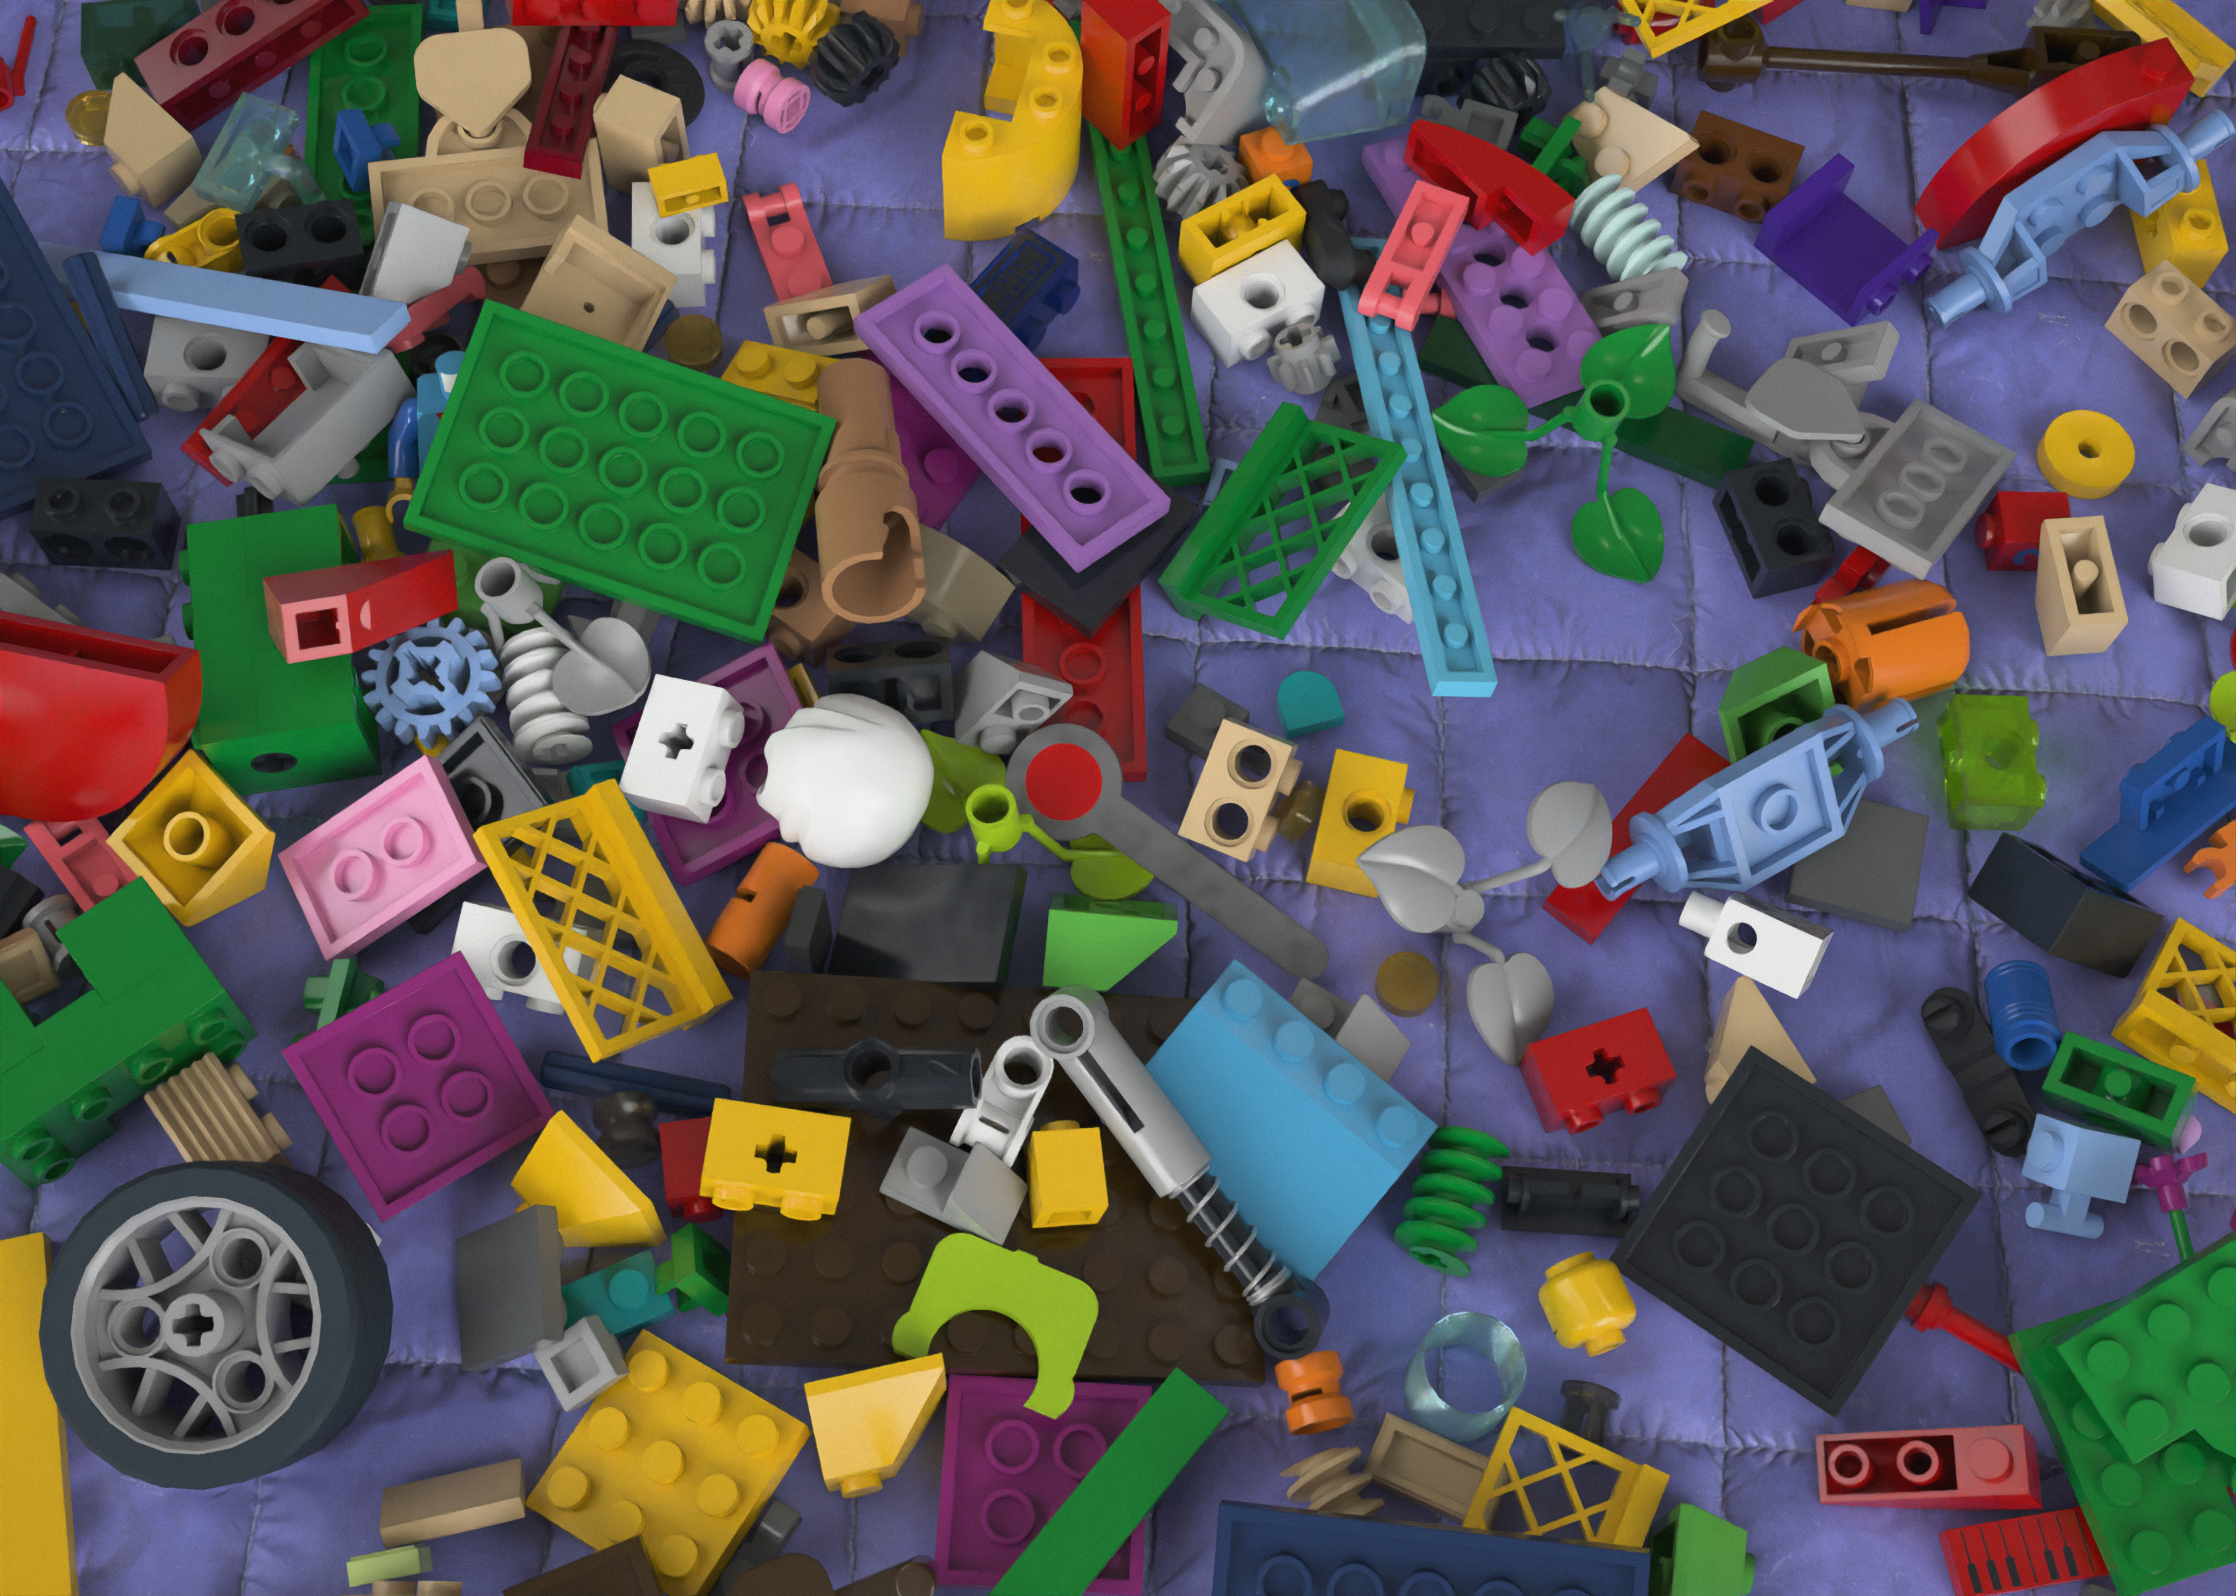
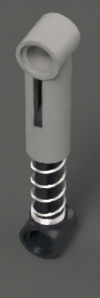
M1076 984L1067 985L1043 999L1033 1010L1030 1020V1033L1036 1047L1046 1056L1054 1058L1060 1063L1161 1198L1168 1194L1171 1199L1174 1197L1178 1198L1189 1213L1187 1222H1196L1208 1238L1205 1246H1214L1226 1262L1224 1271L1229 1272L1232 1270L1245 1289L1242 1296H1247L1246 1301L1250 1302L1248 1310L1255 1318V1335L1261 1347L1270 1355L1282 1360H1297L1308 1355L1317 1346L1330 1317L1329 1301L1324 1291L1315 1282L1299 1277L1296 1272L1291 1273L1290 1270H1287V1266H1282L1281 1263L1276 1264L1274 1261L1276 1257L1275 1250H1266L1256 1237L1257 1226L1247 1225L1237 1212L1239 1207L1238 1201H1229L1218 1187L1220 1177L1210 1176L1207 1172L1210 1166L1208 1162L1213 1156L1110 1021L1108 1007L1103 997L1093 988ZM1066 1006L1072 1008L1080 1015L1083 1021L1081 1037L1069 1036L1060 1029L1057 1023L1059 1007ZM1281 1306L1299 1308L1308 1320V1328L1292 1330L1285 1327L1277 1316V1308Z

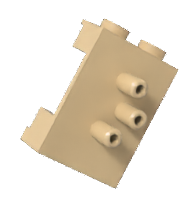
M576 214L557 236L520 310L642 352L678 276Z

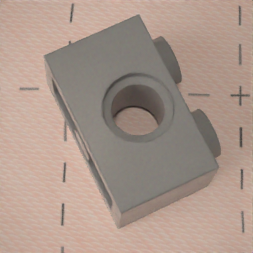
M155 316L144 377L160 407H169L183 412L193 411L196 408L214 409L277 336L166 316Z

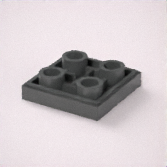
M1860 798L1844 836L1790 866L1784 902L1906 933L1912 925L1929 816Z
M536 1204L457 1239L462 1371L482 1372L563 1341V1328L567 1320V1306L561 1292L560 1260L563 1255L564 1243L558 1231L556 1206Z

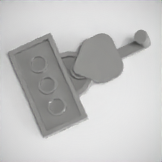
M1715 309L1705 310L1701 315V322L1694 330L1675 372V391L1690 404L1786 458L1791 457V460L1796 464L1814 467L1820 477L1837 490L1826 503L1818 521L1835 530L1842 538L1856 542L1886 559L1894 568L1908 572L1923 581L2009 470L2018 453L1918 398L1911 403L1895 423L1875 414L1858 412L1844 384L1839 379L1797 358H1781L1776 360L1750 387L1749 391L1746 392L1705 369L1719 339L1729 336L1731 332V325L1724 314Z

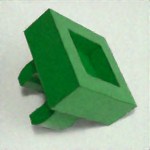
M691 1222L671 1235L673 1259L661 1263L655 1269V1293L661 1296L677 1287V1309L681 1312H687L702 1305L716 1317H719L726 1313L728 1308L731 1252Z

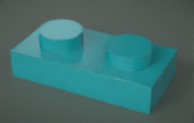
M650 1249L562 1286V1298L567 1306V1320L563 1328L564 1331L583 1317L598 1314L608 1334H614L617 1340H620L677 1315L668 1292L661 1296L655 1293L654 1271L657 1265Z

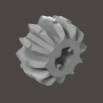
M1183 135L1176 142L1171 143L1167 151L1164 152L1156 164V170L1152 176L1157 183L1154 193L1159 198L1168 202L1167 211H1176L1182 216L1183 220L1250 185L1245 178L1247 169L1234 160L1235 152L1225 151L1221 148L1220 144H1193Z

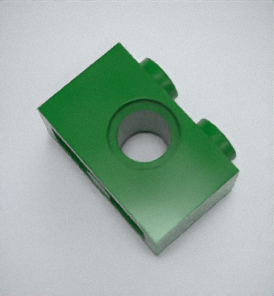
M2067 1030L2042 1086L2047 1107L2096 1126L2141 1140L2143 1144L2172 1155L2176 1151L2198 1098L2196 1078Z

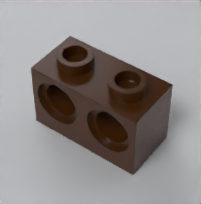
M1701 110L1691 133V136L1698 141L1700 147L1680 160L1669 192L1684 197L1693 203L1704 204L1732 214L1746 222L1762 225L1767 212L1786 197L1805 146Z

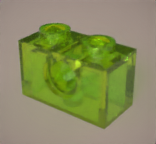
M1955 694L1937 719L1950 829L2022 831L2034 815L2043 808L2047 792L2044 775L2037 773L2035 752L2039 742V728L2036 720L2030 719L2027 696ZM1986 757L1996 760L2003 769L1993 766Z

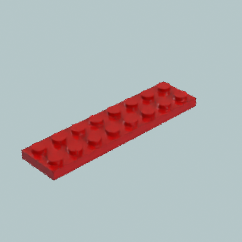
M1037 358L1136 462L1132 358ZM1019 410V421H1021L1026 416ZM1039 447L1032 452L1038 460L1045 463H1055L1064 458L1055 448ZM1020 512L1022 536L1032 524ZM1141 584L1135 588L1092 639L1080 633L1022 592L1023 662L1034 664L1072 684L1073 696L1036 730L1058 723L1077 724L1091 729L1101 735L1116 752L1121 763L1124 782H1146L1147 756Z

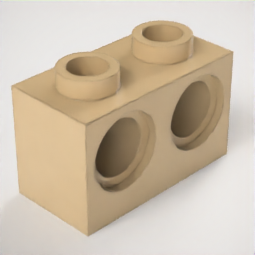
M2167 259L2127 289L2104 325L2186 400L2220 374L2236 354V320Z
M1233 717L1224 718L1178 835L1246 863L1254 858L1257 850L1267 853L1280 822L1279 818L1271 816L1279 793L1290 796L1303 765V761L1294 758L1299 744ZM1250 745L1260 746L1270 755L1271 770L1267 777L1262 780L1248 777L1241 768V755ZM1225 803H1235L1241 806L1247 813L1248 828L1242 836H1230L1220 828L1218 813Z

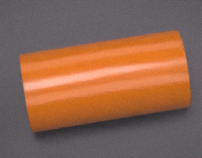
M767 842L738 886L736 896L729 900L703 941L715 965L738 978L750 981L751 969L761 970L789 925L799 888L802 889L803 885L813 887L820 876L817 868L807 858L783 844L776 842Z

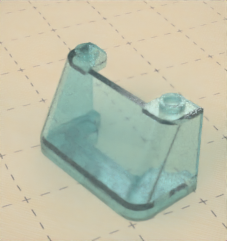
M1213 0L1231 18L1234 17L1235 12L1238 13L1270 67L1273 76L1270 88L1264 94V112L1269 123L1275 125L1286 146L1405 125L1427 53L1424 28L1407 0Z

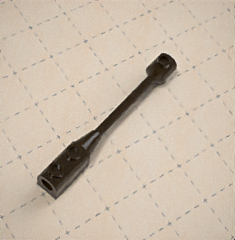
M1745 14L1701 35L1697 55V76L1699 81H1706L1711 89L1718 92H1728L1736 86V83L1755 84L1766 68L1963 79L1967 83L2015 95L2017 99H2022L2039 87L2079 66L2141 45V38L2134 31L2032 26L2021 48L1974 54L1968 58L1776 47L1767 44L1758 23L1752 17Z

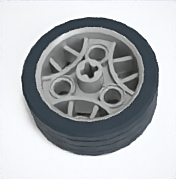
M238 1160L191 1161L153 1169L115 1188L82 1217L58 1252L43 1292L39 1340L45 1379L60 1414L88 1450L122 1474L158 1487L206 1490L245 1482L284 1469L320 1451L350 1425L376 1388L390 1349L394 1306L387 1265L374 1236L366 1223L341 1195L315 1177L277 1163ZM221 1208L216 1224L212 1229L201 1214L208 1210ZM177 1229L196 1254L183 1267L173 1273L160 1242ZM250 1240L254 1241L262 1252V1263L254 1276L247 1272L242 1264V1252ZM299 1268H301L306 1280H295ZM139 1276H141L145 1285L143 1287L136 1286ZM291 1294L310 1295L313 1311L312 1336L299 1339L293 1338L290 1319ZM149 1308L155 1311L161 1324L160 1334L154 1343L148 1340L142 1328L143 1317ZM310 1347L304 1363L298 1353V1349ZM251 1362L257 1363L263 1369L266 1377L265 1388L259 1397L253 1395L245 1383V1372ZM140 1367L147 1368L144 1376L141 1372ZM174 1376L193 1387L199 1393V1396L184 1417L164 1404ZM216 1414L224 1430H215L207 1427Z

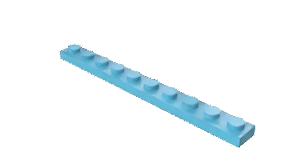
M1350 237L1355 249H1369L1377 263L1387 243V239ZM1351 283L1345 291H1337L1370 433L1373 437L1402 444L1408 455L1384 490L1431 695L1491 697L1498 680L1411 333L1408 330L1395 326V320L1377 314L1374 319L1358 313L1359 301L1366 285ZM1390 284L1386 292L1401 297L1399 287Z

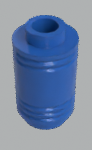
M2011 960L2001 963L1987 974L1984 981V990L1996 1051L2002 1059H2005L2010 1066L2025 1071L2041 1069L2054 1060L2062 1042L2048 974L2043 967L2028 960Z

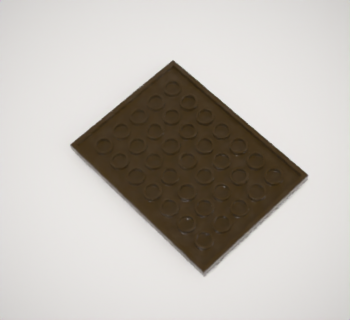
M751 969L741 1102L776 1107L773 1102L771 1073L773 1058L778 1056L780 1049L849 1048L857 1041L870 1037L884 1039L894 1047L977 1046L981 1054V1070L984 1078L997 1050L1005 1041L1014 1036H1031L1030 1020L1033 1010L1043 999L1057 990L1006 986L1005 991L965 990L920 980ZM1097 992L1103 997L1108 1007L1110 1021L1144 1066L1200 1000ZM1066 1006L1059 1007L1057 1023L1060 1029L1069 1036L1081 1037L1083 1021L1080 1015L1072 1008ZM1053 1058L1054 1068L1051 1079L1033 1115L1035 1120L1011 1170L1027 1184L1024 1149L1033 1131H1040V1127L1044 1124L1054 1121L1071 1120L1078 1122L1080 1128L1099 1127L1109 1206L1098 1224L1032 1228L1027 1191L1002 1247L1012 1252L1020 1249L1038 1258L1039 1263L1085 1282L1094 1291L1098 1301V1316L1076 1374L1072 1379L1163 1383L1177 1366L1199 1385L1260 1388L1265 1383V1349L1261 1347L1255 1335V1318L1248 1310L1250 1302L1246 1301L1247 1296H1242L1245 1289L1232 1270L1229 1272L1224 1271L1226 1262L1214 1246H1205L1208 1238L1195 1221L1187 1222L1189 1213L1178 1198L1174 1197L1171 1199L1168 1194L1161 1198L1108 1127L1100 1121L1099 1115L1060 1063ZM1016 1061L1004 1066L1007 1077L1016 1084L1029 1085L1037 1081L1033 1068L1026 1063ZM890 1071L877 1072L869 1078L865 1086L870 1087L880 1084L887 1078ZM905 1109L899 1115L883 1120L871 1118L862 1110H801L851 1118L836 1211L834 1215L822 1214L818 1220L806 1221L782 1215L780 1212L781 1207L753 1204V1208L750 1210H734L724 1364L867 1370L911 1360L893 1352L892 1333L897 1321L909 1312L935 1247L945 1237L965 1232L879 1191L910 1126L950 1144V1138L964 1109ZM963 1143L956 1148L970 1154L973 1147ZM769 1154L766 1161V1171L780 1173L782 1156ZM972 1310L954 1316L939 1328L929 1346L927 1356L942 1353L945 1374L1038 1378V1356L1030 1336L1015 1320L996 1311Z

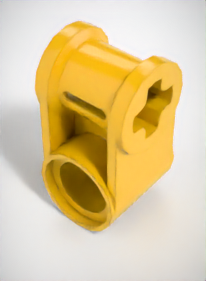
M230 207L212 210L203 218L179 231L157 239L145 251L144 258L171 263L167 254L172 253L176 258L175 264L228 273L244 270L234 215L242 213Z

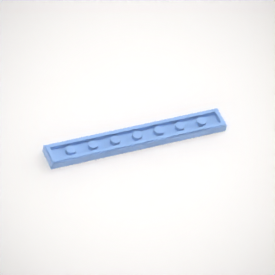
M45 241L37 243L67 298L72 300L76 299L62 267V261L79 253L94 252L100 262L118 308L372 354H378L411 321L406 303Z

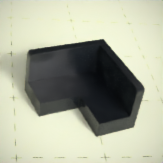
M2003 832L1968 890V896L2046 953L2121 979L2129 975L2164 918L2163 915L2130 893L2122 892L2110 883L2081 873L2041 845Z

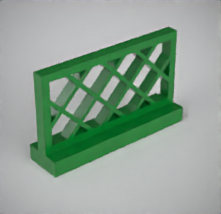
M1283 401L1158 580L1179 615L1199 621L1201 616L1206 614L1284 640L1408 455L1403 445L1310 420L1301 406ZM1321 443L1334 446L1336 453L1306 465ZM1370 457L1381 459L1374 470L1352 479L1349 469L1350 465ZM1341 470L1343 483L1313 494L1311 481ZM1302 485L1304 499L1275 510L1287 491ZM1349 499L1350 505L1343 516L1321 524L1319 510ZM1310 515L1313 528L1284 540L1282 539L1280 526ZM1271 531L1274 544L1244 555L1258 535ZM1318 545L1319 551L1310 563L1290 570L1287 556ZM1278 560L1281 570L1280 575L1251 586L1248 572ZM1239 576L1242 590L1220 599L1215 598L1227 580ZM1286 591L1287 598L1274 617L1257 611L1256 602Z

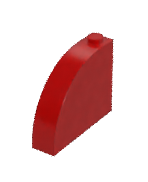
M2167 37L2128 48L2079 66L2026 95L1978 130L1934 175L1917 201L1914 211L1926 230L1932 227L1940 233L1935 243L1939 251L1983 238L2005 195L2102 131H2145L2147 127L2157 122L2168 126L2196 79ZM2148 157L2132 161L2138 166L2144 164Z
M0 610V815L44 822L83 821L106 815L134 799L182 751L191 737L198 720L202 701L203 681L199 650Z

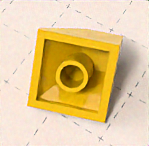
M562 1109L557 1112L546 1125L510 1183L522 1203L514 1212L518 1213L536 1204L556 1206L558 1231L563 1238L564 1247L660 1246L667 1239V1236L652 1201Z
M942 1353L804 1383L827 1491L841 1490L843 1498L865 1496L883 1488L881 1480L893 1478L897 1475L947 1397L945 1366Z

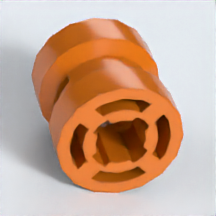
M1330 1350L1313 1352L1297 1360H1284L1274 1367L1278 1386L1287 1392L1290 1404L1285 1413L1290 1435L1302 1436L1326 1432L1348 1425L1355 1420L1351 1399L1342 1394L1339 1382L1344 1374L1339 1352Z

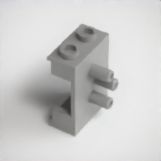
M305 341L287 359L307 389L253 441L238 419L230 414L211 431L202 428L199 433L213 451L209 456L211 463L225 478L234 483L241 479L252 484L261 494L271 500L278 496L300 507H304L315 495L320 494L326 484L336 474L342 479L355 476L360 467L355 456L369 446L370 441L396 416L403 401L417 396L415 388L391 350L383 348L378 354Z

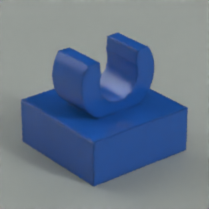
M360 108L338 111L332 152L352 191L370 190L368 163L396 160L390 147L399 146L401 140L390 123H380L370 127Z
M116 195L99 243L104 252L144 258L145 251L153 242L164 236L166 228L161 223L146 220L139 200Z

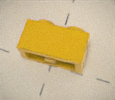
M716 152L696 155L690 159L673 163H663L657 167L647 169L651 192L660 218L729 201L726 179Z

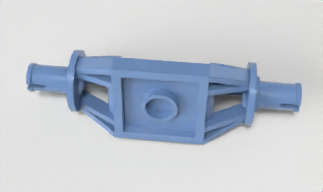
M2214 108L2209 111V114L2177 135L2169 127L2159 122L2153 123L2145 131L2100 132L2004 196L1979 248L1967 246L1960 251L1959 258L1965 275L1935 295L1924 299V305L1928 314L1942 330L1983 302L1998 315L2007 314L2012 310V302L2048 282L2046 257L2055 253L2063 245L2065 239L2085 226L2093 227L2108 217L2117 205L2124 204L2145 218L2178 193H2191L2197 189L2200 184V176L2195 163L2236 137L2234 135L2236 130L2230 118L2221 109ZM2147 157H2151L2153 159L2152 162H2148L2136 166L2132 161L2134 159H2141Z
M1898 696L1864 717H1861L1859 713L1847 705L1838 703L1824 711L1822 719L1795 729L1703 780L1685 794L1671 801L1654 815L1643 811L1630 818L1628 827L1633 845L1607 859L1606 864L1599 873L1601 875L1594 879V883L1601 894L1610 901L1619 898L1621 894L1651 877L1664 890L1671 893L1677 892L1684 887L1737 892L1749 890L1846 834L1866 784L1882 776L1884 759L1881 748L1906 734L1917 731L1919 723L1914 721L1917 718L1914 709L1905 699ZM1836 760L1843 768V771L1833 785L1828 764ZM1691 845L1703 859L1685 862L1680 849Z

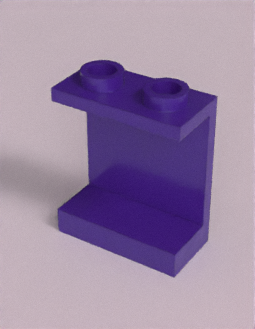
M1838 153L1767 212L1753 246L1851 327H1854L1870 312L1876 317L1879 316L1896 298L1899 292L1898 288L1902 284L1907 282L1912 286L1927 273L1934 262V259L1929 254L1940 233L1931 227L1914 243L1908 246L1843 193L1855 165Z

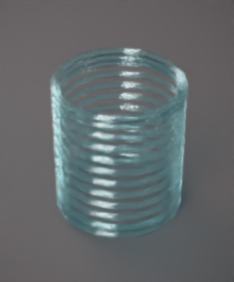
M1469 1311L1450 1314L1434 1324L1406 1367L1402 1386L1406 1409L1417 1426L1457 1444L1476 1441L1491 1432L1513 1406L1524 1389L1527 1364L1522 1345L1509 1327L1493 1316ZM1456 1344L1472 1348L1488 1359L1499 1379L1501 1388L1499 1407L1493 1411L1471 1414L1455 1410L1443 1402L1428 1383L1424 1364L1426 1353L1439 1346Z

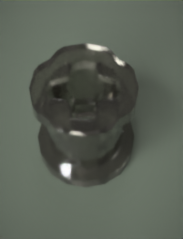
M1572 1379L1564 1380L1561 1385L1560 1394L1565 1398L1558 1427L1603 1447L1611 1411H1616L1620 1407V1395L1609 1388L1592 1382ZM1588 1413L1584 1430L1580 1433L1584 1415ZM1559 1445L1564 1459L1573 1460L1581 1457V1455ZM1594 1461L1584 1463L1585 1465H1601Z

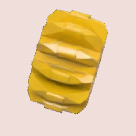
M753 0L748 10L749 18L747 24L753 34L754 43L761 45V55H773L778 58L780 66L784 62H789L802 71L807 64L810 65L808 58L810 53L818 47L817 39L824 37L829 32L830 25L836 26L840 23V8L833 3H829L828 0Z

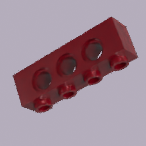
M222 0L163 40L158 41L155 45L135 57L134 61L156 102L190 133L371 13L363 0Z

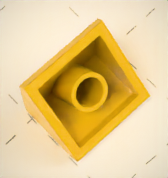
M190 748L106 840V843L138 877L143 876L161 902L183 926L191 927L265 890L276 833L198 751Z

